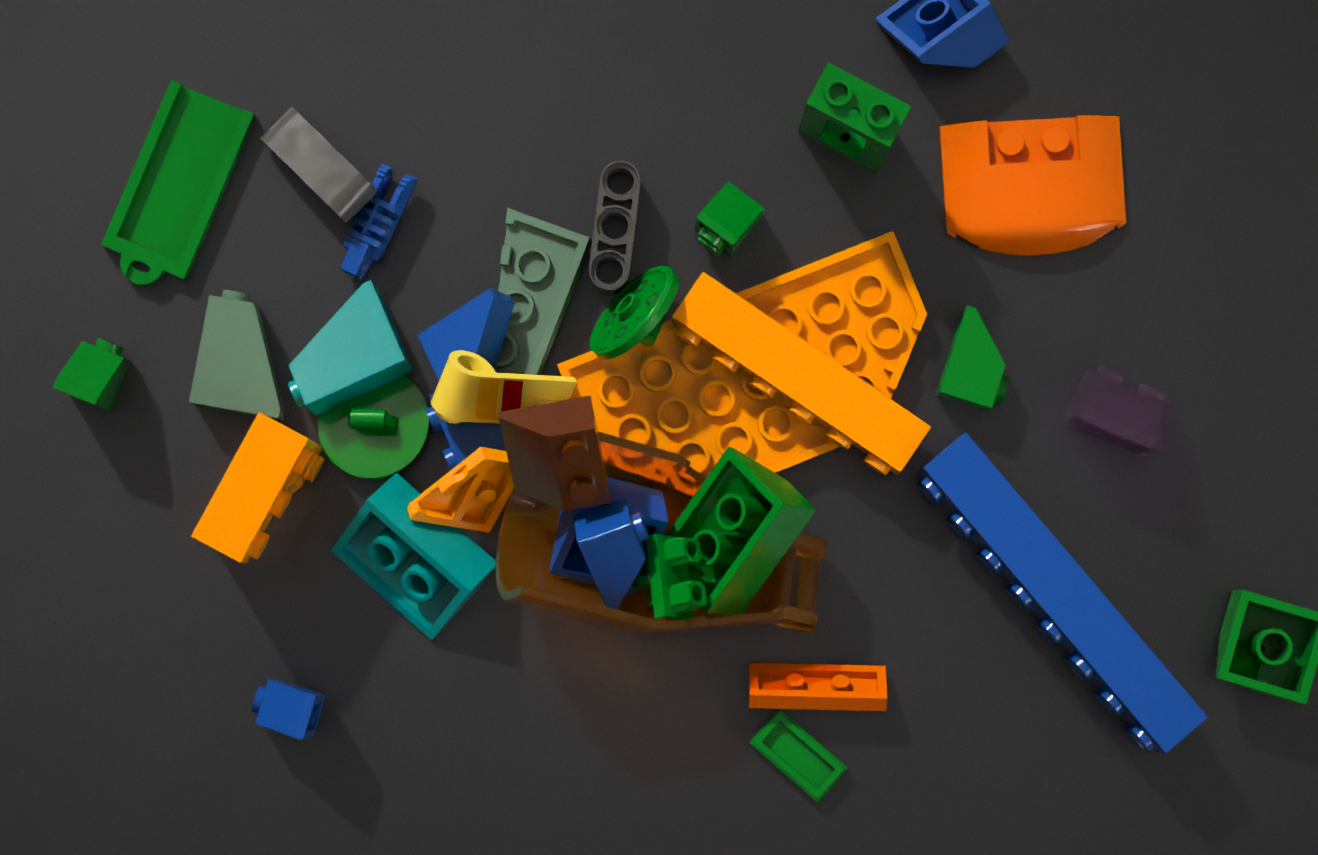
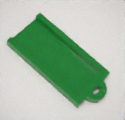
M173 80L170 81L101 243V246L121 254V271L128 280L136 285L151 286L159 282L165 273L187 281L256 116L254 113L228 105L184 87ZM134 264H145L150 268V271H139L134 267Z

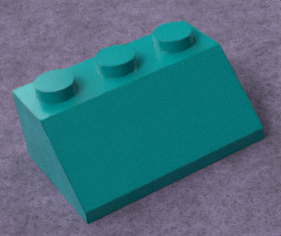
M395 473L366 500L330 551L432 641L478 590L497 566L498 562L460 528L410 520L407 506L420 493L398 473Z

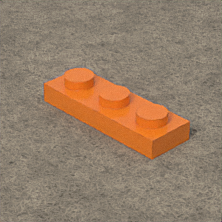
M749 662V708L886 711V666Z

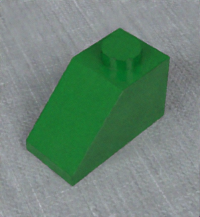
M967 305L962 310L936 396L988 412L992 409L994 402L1002 404L1009 384V378L1002 376L1006 365L977 309Z
M98 338L94 346L82 341L55 379L52 388L111 412L132 362L121 357L123 348Z

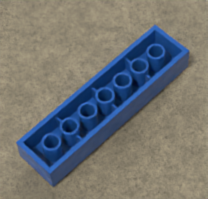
M966 432L956 438L916 472L921 479L916 485L922 494L933 505L941 502L951 514L946 519L950 527L962 540L971 538L980 548V551L975 554L979 561L992 575L1001 573L1010 585L1005 589L1007 594L1022 610L1030 608L1040 619L1035 623L1039 632L1050 644H1061L1069 653L1064 659L1065 662L1081 680L1084 678L1087 680L1091 679L1099 690L1094 696L1111 715L1116 713L1126 720L1129 725L1124 728V731L1139 749L1143 750L1145 748L1149 752L1156 751L1166 754L1208 718Z

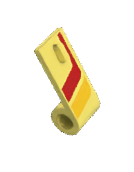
M456 350L451 352L431 399V405L440 419L451 424H459L461 422L500 424L498 412L570 399L577 381L574 377L496 373L489 362L481 356L470 351Z

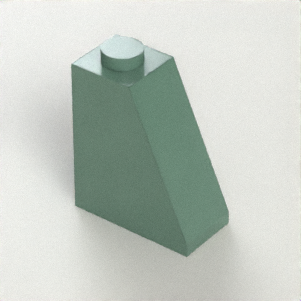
M223 290L222 297L209 295L189 403L199 407L255 417L258 412H261L274 420L284 422L286 412L260 308L255 303L249 302L250 295L246 293Z

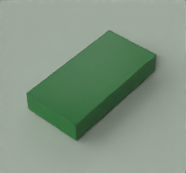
M777 709L749 741L753 747L817 802L824 797L848 769L780 709Z

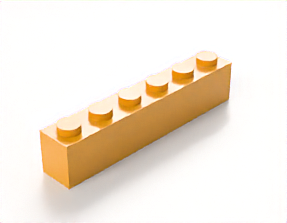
M705 272L701 273L672 316L671 322L678 326L674 333L694 347H697L702 342L713 349L715 353L712 359L733 373L739 367L751 375L753 379L750 385L771 399L776 393L791 403L788 410L807 424H811L813 419L829 428L825 435L830 440L846 450H849L851 445H854L867 454L863 461L884 476L889 471L898 475L903 470L931 428L930 425Z

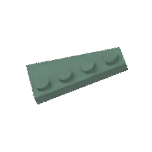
M507 208L505 221L507 228L505 244L502 245L501 274L498 291L511 296L514 307L497 364L493 369L496 373L541 375L589 253L592 239Z

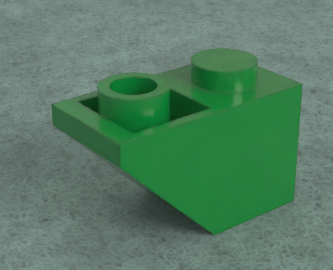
M728 181L696 217L695 231L699 235L697 241L716 256H719L723 251L731 257L762 217L765 208Z

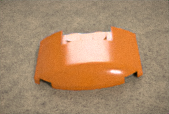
M1077 115L1072 118L998 122L983 120L939 127L946 234L956 239L957 234L974 245H978V249L988 252L1015 256H1041L1085 247L1096 242L1097 239L1103 237L1115 227L1118 230L1126 224L1119 116Z

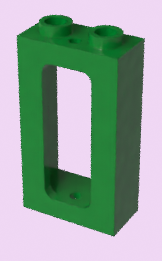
M828 62L806 102L798 132L878 173L911 106ZM844 133L848 134L850 140L842 142L840 136Z

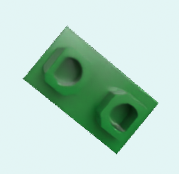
M662 534L649 535L650 538L646 540L648 559L644 562L645 575L634 579L633 589L636 591H647L648 604L653 606L654 619H675L678 622L693 620V611L707 604L705 586L701 581L689 580L687 567L700 562L702 558L700 541L698 539Z

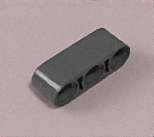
M293 107L259 138L345 224L378 193L376 188Z
M624 160L609 163L602 170L599 182L589 276L593 287L599 293L605 295H616L628 285L631 273L641 182L637 168ZM617 173H623L631 177L634 184L629 192L616 194L607 185L609 179ZM617 217L626 222L628 230L623 237L611 239L603 233V224L610 218ZM605 262L617 263L623 271L621 278L613 284L603 283L596 275L600 265Z

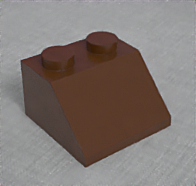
M591 395L498 412L516 492L563 511L611 503L606 466Z

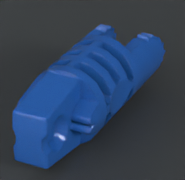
M381 163L372 182L378 193L358 212L343 245L348 251L341 270L359 280L364 279L373 260L380 262L418 181V178L406 174L399 182L390 203L383 201L382 199L393 174L392 167Z

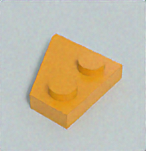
M479 447L409 503L407 510L410 520L490 533L514 489L507 452Z

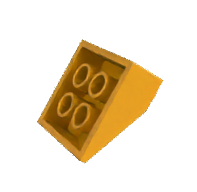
M258 412L191 537L239 563L247 564L250 557L257 560L270 538V535L264 531L272 517L280 518L286 510L293 493L299 490L306 480L313 482L320 472L325 458L320 456L323 450L322 446Z

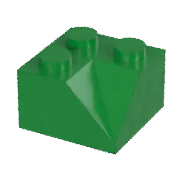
M1243 589L1232 590L1220 631L1216 678L1257 693L1294 704L1306 705L1318 665V612Z

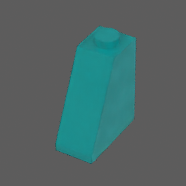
M371 280L363 283L288 365L294 380L288 382V386L299 407L305 405L317 416L414 371L382 294Z

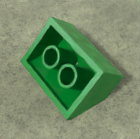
M728 447L667 533L668 536L686 537L700 541L702 558L699 563L687 567L689 580L701 581L706 588L707 604L702 607L703 610L709 614L740 617L813 516L816 509L789 481L737 449Z

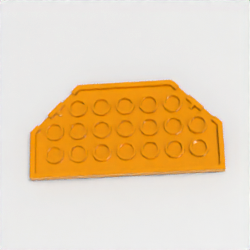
M894 231L735 293L890 399L898 385L927 316ZM672 319L663 323L653 346L648 347L638 343L624 354L607 360L599 358L593 351L557 364L561 376L574 377L577 381L570 399L591 395L604 456L693 494L698 491L728 447L737 449L774 473L841 447L825 435L829 428L813 419L811 424H807L788 410L791 403L777 393L772 399L750 385L753 379L751 375L739 367L733 373L712 359L715 353L713 349L702 342L697 347H694L674 333L678 326L671 322Z

